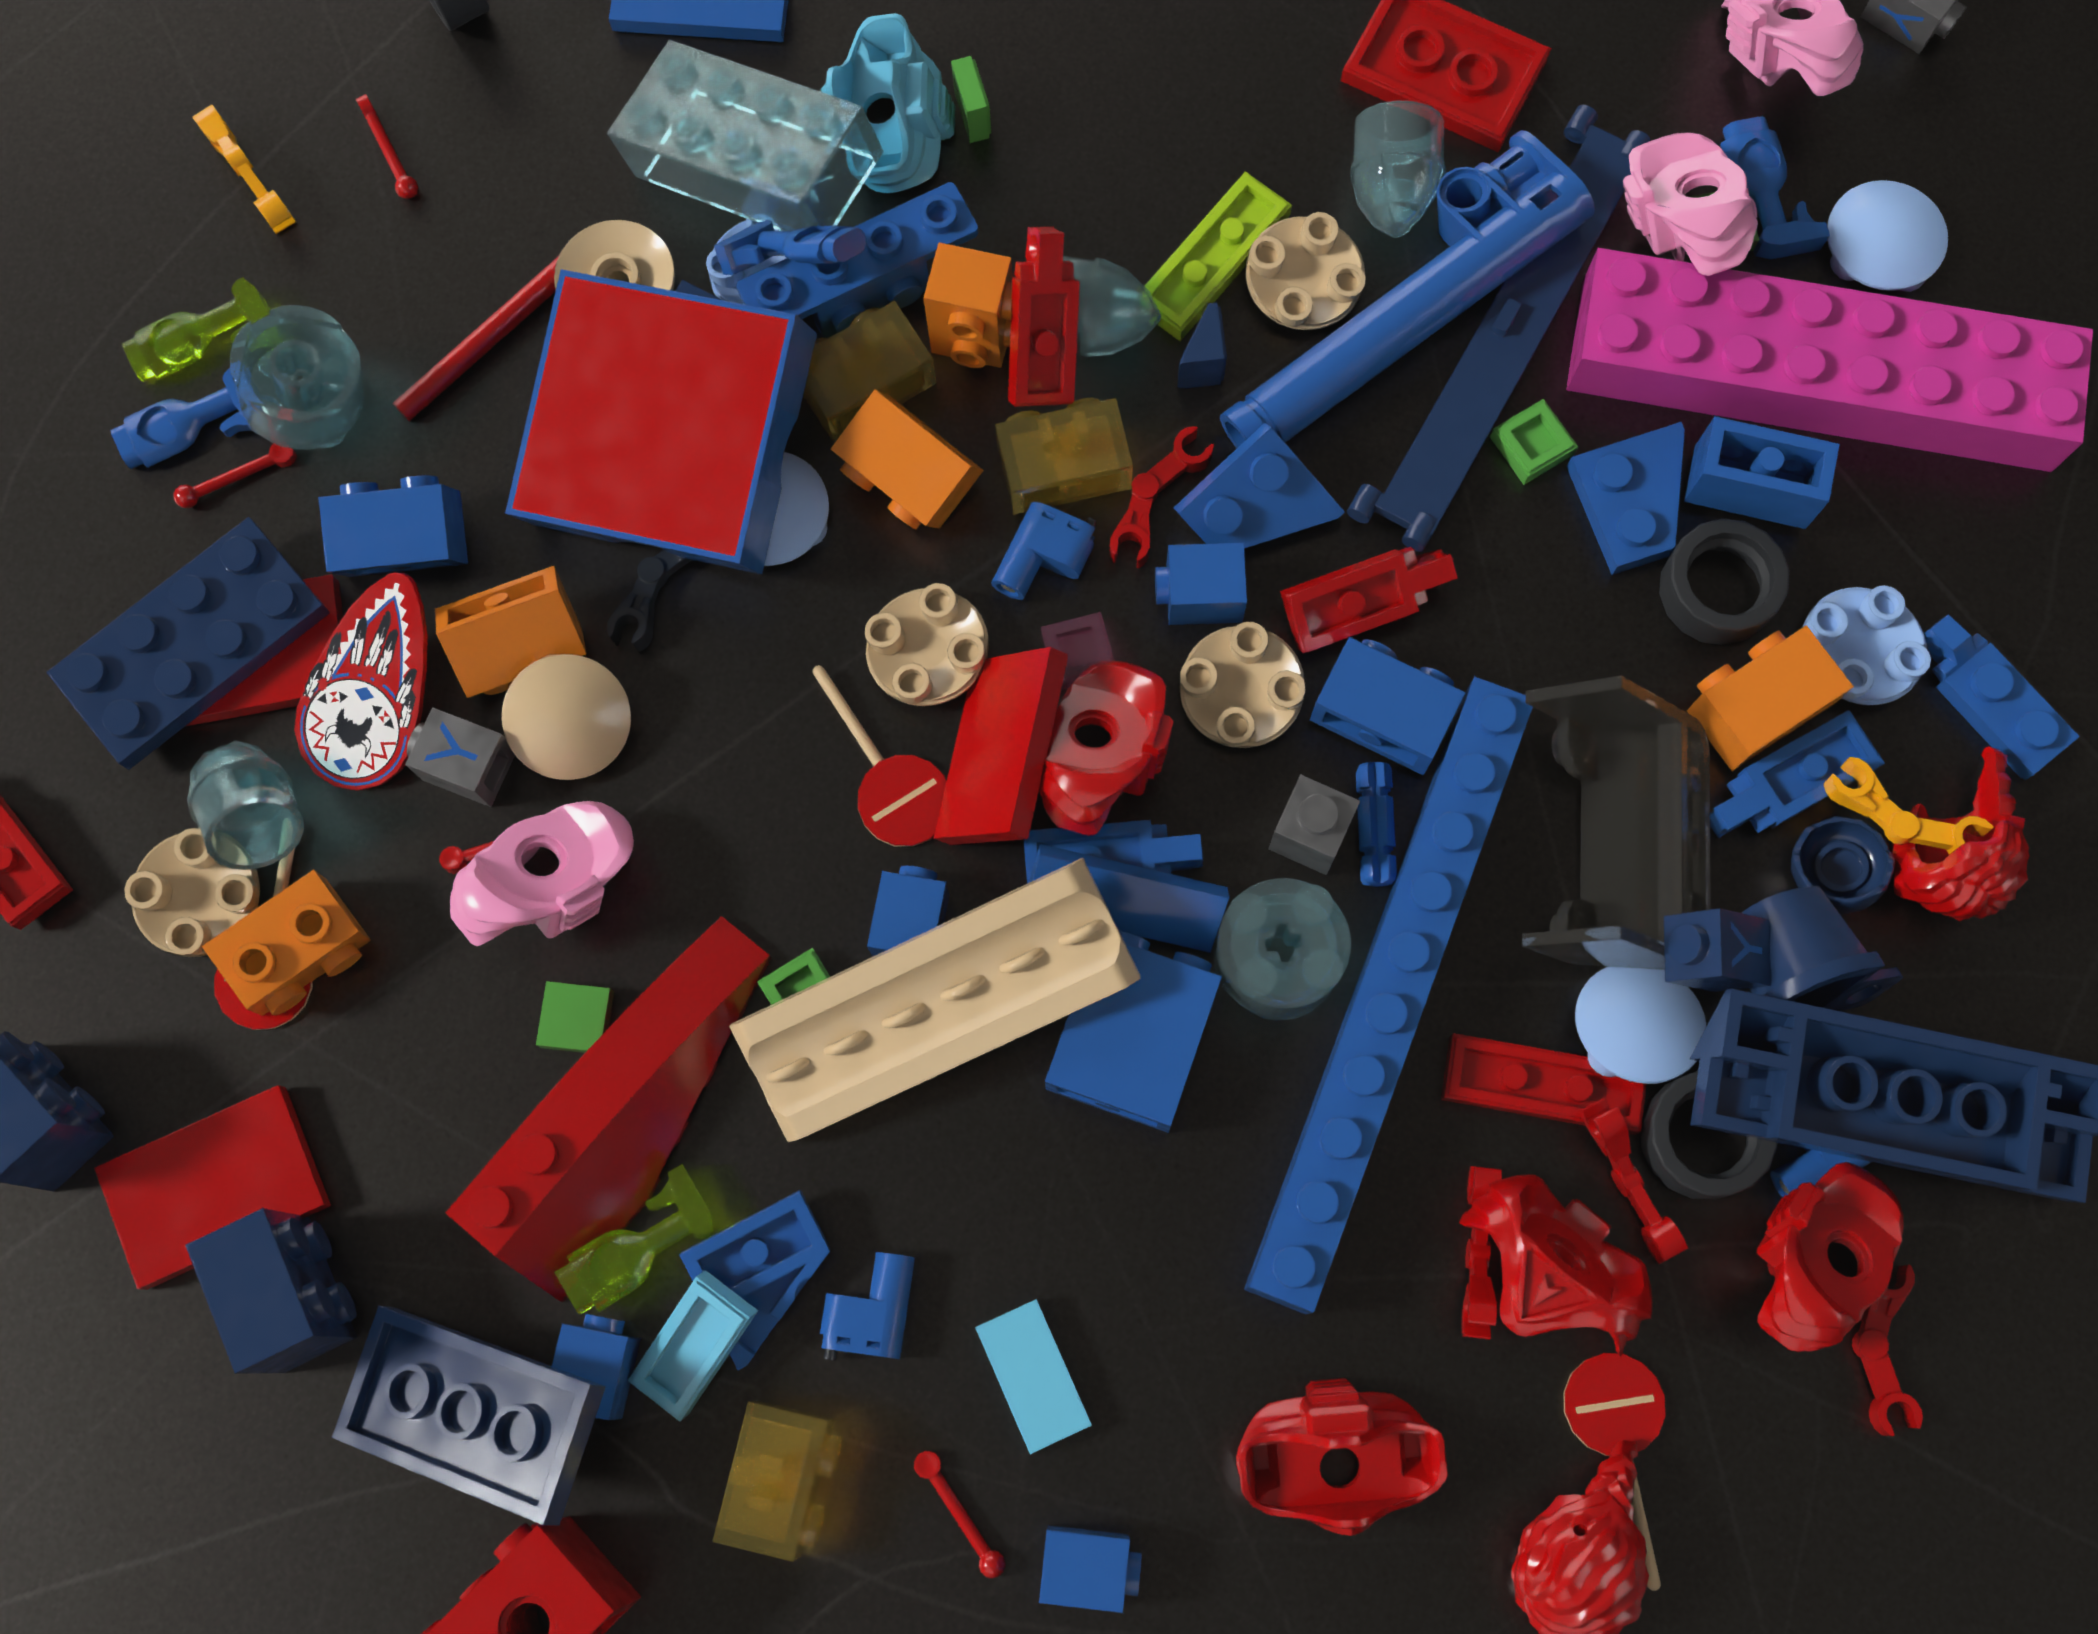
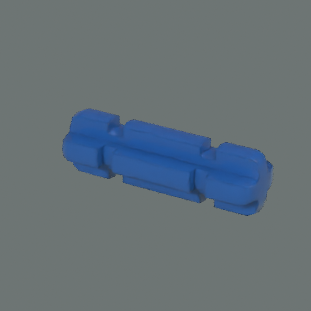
M1385 762L1362 763L1356 771L1357 793L1362 794L1357 807L1359 851L1365 852V856H1362V860H1360V877L1363 885L1371 887L1392 885L1397 878L1396 856L1391 855L1393 847H1396L1393 797L1388 796V793L1391 792L1390 789L1393 788L1392 768Z

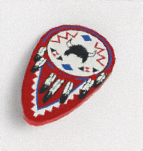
M394 572L386 575L370 586L352 604L332 633L310 672L297 705L294 731L300 754L317 776L335 787L358 791L387 783L403 770L408 759L407 745L409 738L421 721L427 672L428 634L424 606L417 584L412 577L405 573Z

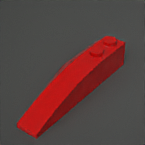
M721 916L583 1054L445 1213L495 1257L560 1302H564L651 1199L660 1181L658 1177L674 1145H678L689 1123L687 1119L703 1088L707 1087L718 1065L717 1060L732 1032L729 1026L742 1018L758 986L757 981L762 978L771 960V956Z

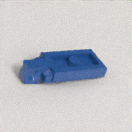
M1949 614L1924 633L1927 650L1938 664L1932 669L1940 681L1936 688L1991 747L1997 748L2007 755V764L2021 779L2026 780L2033 776L2080 737L1991 642L1988 644L1987 640L1980 634L1976 633L1974 636H1971Z
M1850 710L1742 770L1737 775V778L1726 785L1734 797L1715 807L1714 811L1705 816V819L1718 838L1748 821L1751 822L1757 833L1770 826L1773 829L1828 798L1829 796L1824 789V782L1832 774H1835L1845 786L1856 782L1852 776L1840 768L1849 757L1860 758L1873 771L1880 768L1885 762Z
M1151 820L1103 824L1096 835L1090 836L1063 828L1030 830L1029 837L1024 839L1027 884L1030 880L1040 844L1171 874V871L1201 868L1203 866V849L1200 834L1168 837L1167 825H1151Z

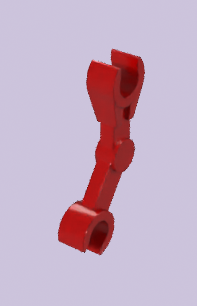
M1197 426L1186 427L1181 430L1175 437L1173 451L1149 471L1138 474L1133 479L1129 509L1110 538V557L1113 563H1116L1119 545L1127 540L1135 541L1141 547L1137 557V568H1141L1147 562L1150 552L1149 516L1158 493L1184 472H1200L1211 463L1214 444L1209 445L1198 456H1190L1183 450L1184 446L1196 439Z
M1604 1097L1583 1108L1581 1114L1587 1129L1603 1154L1608 1156L1613 1168L1611 1176L1616 1187L1623 1196L1628 1197L1644 1224V1227L1641 1228L1642 1238L1653 1258L1658 1264H1661L1688 1249L1686 1241L1676 1224L1668 1216L1661 1217L1644 1189V1182L1640 1173L1631 1163L1629 1154H1631L1629 1131L1618 1107L1610 1110Z
M1470 1166L1467 1185L1469 1205H1472L1474 1199L1490 1192L1489 1184L1502 1179L1501 1169ZM1473 1228L1471 1239H1468L1465 1254V1266L1469 1269V1284L1467 1283L1462 1308V1335L1464 1337L1490 1340V1325L1496 1326L1497 1318L1496 1295L1491 1277H1487L1491 1245L1490 1241H1488V1233Z
M1910 1264L1898 1267L1895 1286L1892 1289L1887 1288L1882 1297L1864 1311L1860 1330L1852 1339L1853 1350L1861 1358L1875 1397L1870 1403L1869 1419L1874 1429L1883 1436L1895 1435L1892 1425L1887 1419L1888 1407L1894 1402L1903 1409L1904 1419L1908 1428H1921L1923 1420L1922 1409L1918 1402L1910 1395L1902 1393L1888 1354L1889 1342L1887 1336L1891 1320L1911 1292L1915 1282V1274Z

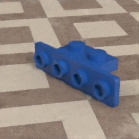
M948 182L854 226L853 228H860L864 232L866 246L861 253L845 262L832 264L799 263L786 258L739 280L736 287L744 305L796 314L801 319L813 315L814 322L824 339L836 333L848 334L861 328L874 315L891 307L895 309L904 308L918 300L922 293L925 292L929 279L926 261L935 257L938 243L955 246L963 244L978 236V225L956 185Z

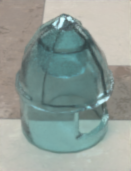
M1415 101L1379 103L1362 111L1355 120L1353 163L1350 169V180L1353 185L1356 202L1375 229L1393 238L1401 237L1410 232L1411 228L1421 220L1435 202L1440 179L1446 174V165L1443 161L1444 119L1440 112L1429 105Z
M1063 256V261L1070 260L1073 262L1074 278L1080 281L1077 337H1081V356L1112 355L1142 341L1160 322L1161 314L1150 291L1126 268L1103 258L1096 257L1095 260Z
M238 741L219 746L214 750L205 752L191 770L190 790L187 797L189 813L198 825L207 853L216 863L230 869L253 870L272 865L281 860L299 844L304 832L302 813L293 795L291 777L281 764L272 760L259 746Z

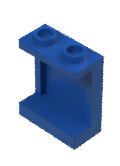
M1119 931L1141 975V979L1121 991L1068 1015L1045 1079L1046 1090L1169 1133L1222 976L1211 973L1212 964L1202 958L1183 952H1175L1173 959L1148 951L1150 943L1147 940Z

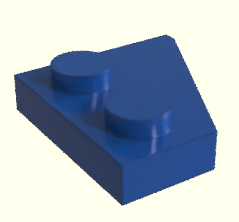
M1682 422L1573 456L1566 466L1611 575L1669 557L1675 549L1685 433Z
M1263 423L1174 507V510L1205 544L1244 543V548L1338 519L1345 513L1272 427L1266 423Z
M801 1189L679 1254L692 1281L706 1270L758 1310L730 1352L737 1370L748 1365L774 1326L780 1321L798 1293L830 1252L831 1248Z

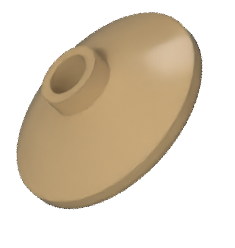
M626 220L603 221L578 232L561 251L554 275L555 288L557 287L561 269L609 279L625 280L630 283L672 291L675 283L674 262L664 241L651 229Z

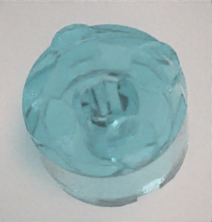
M301 305L280 306L269 310L270 315L259 319L255 323L248 322L240 329L232 344L230 370L240 409L249 428L274 444L292 449L331 448L342 442L346 433L354 426L360 416L364 402V387L359 352L354 341L342 329L341 324L323 311Z
M1275 878L1259 882L1233 899L1222 919L1214 948L1216 973L1222 976L1220 983L1232 999L1259 1017L1270 1020H1289L1304 1016L1312 1012L1328 998L1347 968L1351 951L1348 924L1330 893L1319 885L1291 878ZM1274 938H1282L1286 946H1294L1295 949L1288 962H1281L1278 952L1267 951Z

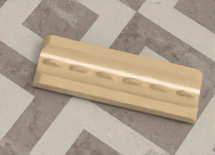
M1082 857L732 1023L729 1027L749 1067L756 1076L787 1142L804 1138L1121 991L1141 979V975Z

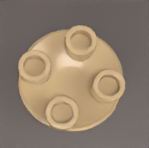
M1316 212L1308 217H1292L1271 225L1253 242L1246 262V282L1256 305L1273 321L1293 329L1316 330L1339 322L1355 307L1365 286L1364 262L1358 247L1350 236L1338 227L1334 217L1327 213Z
M934 583L926 588L913 590L898 596L889 602L878 614L872 616L865 626L866 659L874 680L888 695L911 705L932 706L942 704L963 694L980 676L979 672L988 656L989 638L982 616L967 599L954 593L945 584Z
M1243 622L1237 626L1219 629L1206 636L1189 653L1180 672V697L1187 717L1204 736L1216 743L1229 747H1256L1273 741L1282 735L1297 718L1305 696L1304 672L1293 649L1282 638L1254 622Z
M574 654L547 655L527 666L509 686L502 707L504 735L516 757L536 773L559 780L585 778L607 767L623 749L631 725L629 700L619 680L600 663Z
M197 828L186 829L180 834L171 836L156 845L142 860L136 873L127 880L124 889L125 898L131 905L135 922L143 935L163 951L184 957L206 956L207 953L202 946L257 909L260 896L258 874L245 850L233 840L223 835Z

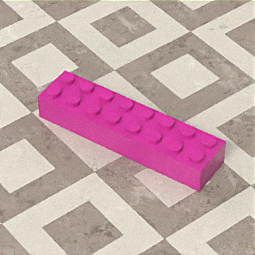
M1598 248L1582 281L1566 390L2052 472L2083 443L2093 329L1731 269L1706 276L1698 273L1693 263Z

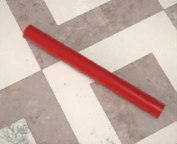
M558 257L392 403L409 422L556 292L554 275Z

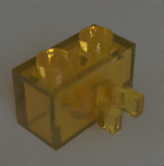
M893 301L881 309L871 308L862 312L852 321L848 328L829 339L818 338L815 340L803 396L833 443H835L874 389L890 395L902 404L937 384L933 357L897 303Z
M1093 397L1082 398L1074 401L1073 404H1069L1062 410L1044 414L1033 410L1023 411L1010 416L1006 422L995 424L997 447L1013 515L1027 512L1031 502H1041L1049 506H1056L1132 489L1133 464L1116 398L1103 401Z
M749 1401L712 1542L792 1562L802 1556L804 1546L815 1548L825 1513V1506L815 1504L821 1476L833 1477L842 1443V1437L832 1435L835 1419L766 1402Z

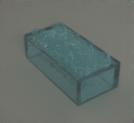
M672 40L667 42L607 132L635 177L757 223L771 220L774 229L778 231H794L811 226H837L884 152L861 105Z

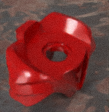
M1107 660L1089 666L1070 685L1057 707L1039 788L1045 810L1057 827L1088 836L1096 835L1106 821L1112 804L1119 795H1122V792L1141 796L1144 793L1148 778L1154 779L1155 774L1161 772L1174 722L1170 716L1163 715L1166 685L1162 677L1129 662ZM1084 725H1098L1105 728L1112 739L1102 747H1088L1077 740L1075 732Z
M1849 1162L1836 1164L1815 1185L1810 1182L1802 1183L1797 1189L1782 1197L1767 1221L1768 1228L1764 1233L1766 1235L1757 1248V1254L1768 1262L1769 1273L1775 1276L1774 1285L1762 1305L1757 1321L1766 1333L1790 1351H1816L1842 1342L1844 1336L1852 1327L1863 1319L1864 1311L1882 1297L1890 1283L1893 1262L1902 1242L1904 1228L1901 1204L1893 1191L1881 1179L1860 1166ZM1830 1243H1841L1853 1252L1858 1264V1271L1855 1277H1846L1832 1267L1827 1253Z
M1533 1174L1516 1175L1489 1184L1490 1192L1474 1199L1472 1207L1464 1212L1459 1223L1465 1227L1490 1234L1501 1252L1503 1288L1500 1299V1317L1503 1324L1516 1335L1523 1337L1559 1329L1594 1327L1609 1332L1614 1340L1616 1352L1621 1357L1626 1342L1637 1337L1642 1320L1651 1319L1652 1292L1646 1265L1638 1257L1606 1242L1604 1239L1610 1232V1225L1580 1200L1573 1199L1564 1208L1540 1177Z
M1346 1378L1310 1381L1306 1386V1396L1283 1399L1265 1405L1255 1414L1247 1426L1236 1455L1241 1490L1245 1499L1253 1507L1271 1516L1307 1520L1326 1530L1348 1536L1362 1533L1375 1521L1392 1511L1425 1500L1440 1489L1448 1476L1445 1444L1441 1432L1424 1421L1410 1404L1396 1395L1383 1392H1357L1352 1383ZM1347 1448L1357 1456L1359 1462L1358 1473L1350 1483L1342 1486L1332 1485L1321 1476L1320 1462L1324 1454L1330 1449Z

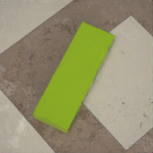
M1245 171L1134 297V308L1181 341L1202 317L1208 303H1214L1246 267L1248 254L1253 242L1268 227L1287 219L1291 214L1292 204Z

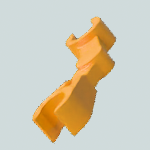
M210 105L192 116L215 150L226 158L238 177L242 176L258 199L253 203L276 235L296 222L276 192L274 190L268 192L252 170L254 168L239 147L236 137L215 107Z
M1849 757L1840 767L1856 780L1857 789L1845 786L1835 774H1832L1824 782L1825 792L1831 800L1861 815L1869 816L1884 830L1887 839L1894 844L1901 845L1910 842L1946 849L1948 854H1951L1959 846L1965 844L1963 833L1983 837L1993 829L1992 824L1978 816H1969L1961 819L1957 824H1950L1918 818L1908 811L1901 810L1888 798L1886 791L1871 767L1860 758Z

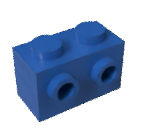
M1714 416L1694 446L1684 502L1806 529L1830 500L1840 444Z
M422 475L401 478V488L379 490L378 483L355 482L340 485V495L318 497L326 572L346 577L467 565L468 557L461 491L439 484L437 476Z
M1349 637L1315 703L1310 721L1424 775L1465 692L1455 688L1453 680L1438 670L1429 667H1421L1418 670L1397 660L1394 651L1379 642L1363 640L1361 643Z

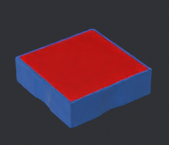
M561 269L505 514L538 527L613 543L635 542L659 547L679 557L762 574L782 490L781 467L784 450L792 428L798 419L817 333L796 314Z

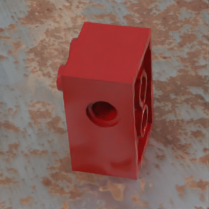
M570 1516L563 1517L559 1526L542 1525L535 1522L530 1527L526 1522L513 1531L493 1552L500 1562L493 1569L487 1570L476 1579L459 1597L461 1601L441 1620L439 1619L421 1634H605L641 1596ZM538 1606H541L549 1617V1632L539 1623L537 1616Z

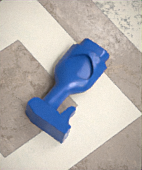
M1763 116L1738 120L1726 125L1723 128L1725 141L1721 142V149L1730 160L1735 162L1745 172L1749 196L1756 204L1763 229L1759 242L1753 250L1754 255L1766 259H1776L1821 250L1830 237L1827 223L1815 222L1808 214L1804 201L1799 202L1793 210V221H1786L1779 198V191L1787 179V165L1777 132L1769 129L1767 120Z
M765 220L751 225L714 245L723 275H734L760 264L772 256H785L799 263L832 264L845 262L864 250L866 236L860 228H853L852 226H811L794 231H775L772 221Z
M233 366L223 375L222 380L226 386L225 388L195 402H186L173 398L159 401L125 417L123 425L110 431L123 461L129 469H133L142 464L149 468L183 452L195 442L205 424L237 409L239 412L226 419L220 425V430L227 437H231L241 431H258L264 436L276 429L257 387L245 374Z

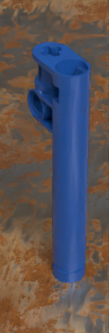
M1524 130L1510 137V149L1490 164L1482 162L1474 168L1460 167L1447 172L1439 180L1436 191L1439 234L1450 247L1246 395L1245 401H1238L1220 414L1222 427L1236 449L1263 423L1272 427L1286 443L1592 218L1595 212L1594 202L1583 181L1542 142Z

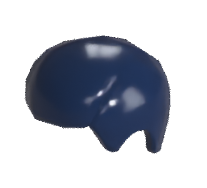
M1838 816L1807 827L1797 840L1791 857V873L1797 887L1819 886L1839 914L1862 911L1877 902L1887 891L1895 868L1894 855L1889 850V845L1880 832L1862 819Z

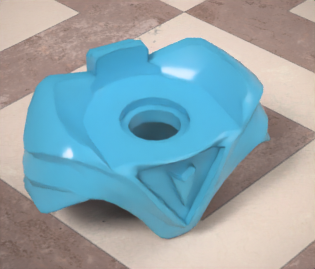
M896 13L867 17L858 28L844 63L840 66L828 68L826 83L821 88L827 115L839 140L844 170L852 178L863 182L876 192L893 193L917 186L931 179L938 170L941 140L950 139L955 134L956 106L952 102L946 86L942 83L941 72L934 62L921 51L920 46L910 33L906 19ZM881 98L892 99L896 110L889 120L880 124H873L866 120V112L871 103Z

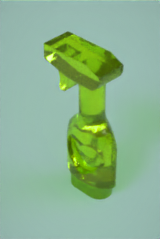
M242 277L236 280L231 289L235 299L205 314L198 315L181 311L167 315L135 331V337L122 343V347L134 372L144 382L154 376L160 380L195 363L205 355L212 339L216 335L247 320L249 322L230 335V340L237 348L255 341H267L271 347H274L286 340L264 297L255 286Z
M682 1164L668 1172L669 1181L663 1190L645 1203L650 1211H656L676 1203L679 1211L644 1232L638 1233L623 1229L608 1231L567 1255L570 1263L555 1271L558 1280L579 1315L594 1306L600 1312L639 1288L648 1278L655 1256L691 1233L698 1239H707L714 1235L711 1212Z

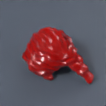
M1990 746L1984 748L1981 754L1984 759V766L1978 780V790L1973 801L1974 810L1971 813L1958 818H1930L1926 808L1921 803L1915 805L1910 810V813L1918 818L1950 824H1957L1961 819L1969 816H1978L1992 824L1993 829L1983 837L1963 833L1965 844L1959 846L1951 854H1948L1946 849L1910 842L1901 845L1892 843L1890 849L1895 858L1894 894L1903 899L1918 902L1931 912L1941 913L1958 921L1971 917L1983 919L1989 915L1996 914L1999 910L2005 909L2008 902L2015 899L2016 891L2028 880L2026 869L2030 847L2023 834L2025 818L2012 815L2016 809V800L2009 793L2011 778L2005 772L2007 755L1999 749Z
M1630 1440L1616 1442L1610 1457L1602 1461L1598 1466L1597 1475L1592 1478L1586 1487L1585 1495L1557 1496L1544 1512L1539 1514L1523 1529L1518 1553L1512 1565L1511 1576L1515 1588V1601L1522 1611L1527 1614L1529 1623L1538 1631V1634H1619L1624 1626L1638 1620L1642 1611L1641 1600L1647 1588L1649 1574L1645 1564L1647 1554L1646 1541L1633 1522L1634 1508L1631 1504L1634 1497V1482L1638 1474L1633 1463V1459L1638 1456L1637 1442Z

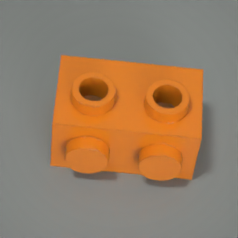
M938 243L923 297L932 353L951 357L956 363L970 368H981L985 365L1002 367L1006 348L1010 347L1013 277L1011 257Z
M874 389L831 447V450L845 461L840 468L844 475L868 492H870L874 485L893 499L887 508L901 521L916 530L921 523L928 527L940 529L984 471L893 397Z
M555 566L435 609L436 635L467 698L483 692L487 695H494L508 690L513 680L522 670L547 655H586L582 627Z
M1807 625L1788 638H1785L1780 630L1774 632L1748 651V655L1752 658L1751 662L1737 671H1734L1728 663L1711 673L1697 685L1702 694L1690 706L1687 712L1732 772L1833 706L1854 687Z
M313 869L205 943L202 948L247 1010L261 1016L270 1011L275 1016L298 1004L307 995L303 987L324 973L328 977L335 976L355 964L362 956L358 949L370 942L371 939L329 881Z

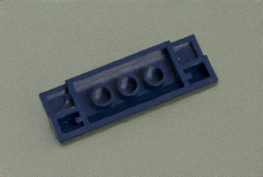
M1727 989L1724 992L1690 1057V1060L1699 1061L1690 1124L1692 1126L2067 1202L2086 1203L2093 1136H2098V1065L1735 989Z

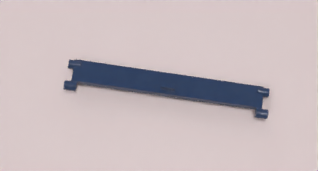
M1579 105L1564 129V135L1569 141L1582 144L1569 168L1583 181L1591 194L1595 208L1593 217L1503 283L1385 493H1381L1372 485L1362 484L1347 509V514L1352 519L1365 524L1369 522L1375 512L1407 529L1402 537V542L1405 546L1412 547L1418 552H1422L1425 549L1625 192L1623 179L1631 175L1629 154L1633 148L1651 141L1646 133L1639 130L1631 131L1625 141L1594 126L1598 119V114L1592 107Z

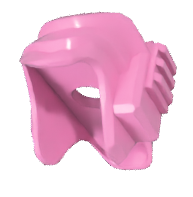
M1725 0L1721 5L1722 8L1729 11L1727 18L1728 27L1726 30V37L1730 41L1729 52L1764 84L1772 86L1787 71L1795 69L1801 74L1816 96H1825L1850 85L1855 79L1861 64L1863 41L1857 30V23L1848 16L1840 0ZM1797 8L1801 20L1782 17L1780 13L1787 9Z
M1675 133L1632 149L1629 154L1631 175L1623 179V187L1626 191L1625 198L1628 203L1627 210L1635 228L1641 230L1643 236H1646L1653 252L1656 255L1671 251L1676 261L1684 262L1686 251L1698 273L1706 276L1740 265L1751 249L1758 225L1756 219L1757 208L1754 200L1749 196L1745 172L1735 162L1730 160L1716 143L1701 134ZM1712 185L1718 188L1715 193L1706 197L1693 198L1685 196L1687 192L1698 186Z
M582 801L562 805L544 815L534 816L513 824L499 835L491 846L477 853L471 862L457 873L450 896L451 919L469 942L475 946H481L513 927L536 924L549 939L556 937L567 929L572 930L599 913L604 894L603 886L629 860L634 844L632 828L629 822L618 811L604 803ZM540 847L551 850L559 860L558 869L553 874L547 876L530 874L523 865L535 855Z

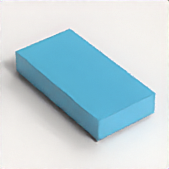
M703 1271L695 1277L628 1381L681 1422L690 1414L758 1310L709 1272Z
M1037 1299L975 1327L1030 1454L1092 1426Z

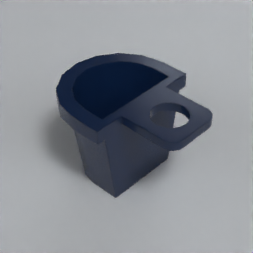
M1819 886L1796 888L1780 892L1759 901L1742 912V914L1769 920L1771 986L1750 988L1751 993L1839 1011L1860 1007L1871 1002L1903 978L1897 967L1880 970L1885 964L1878 952L1866 951Z

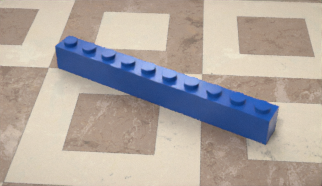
M1475 676L1465 692L1244 1287L1246 1291L1303 1314H1310L1315 1311L1528 722L1535 698Z

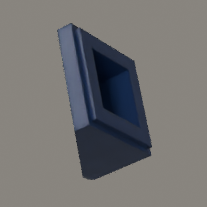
M1208 303L1182 355L1178 371V388L1221 385V381H1224L1227 354L1221 306L1218 307L1217 303Z

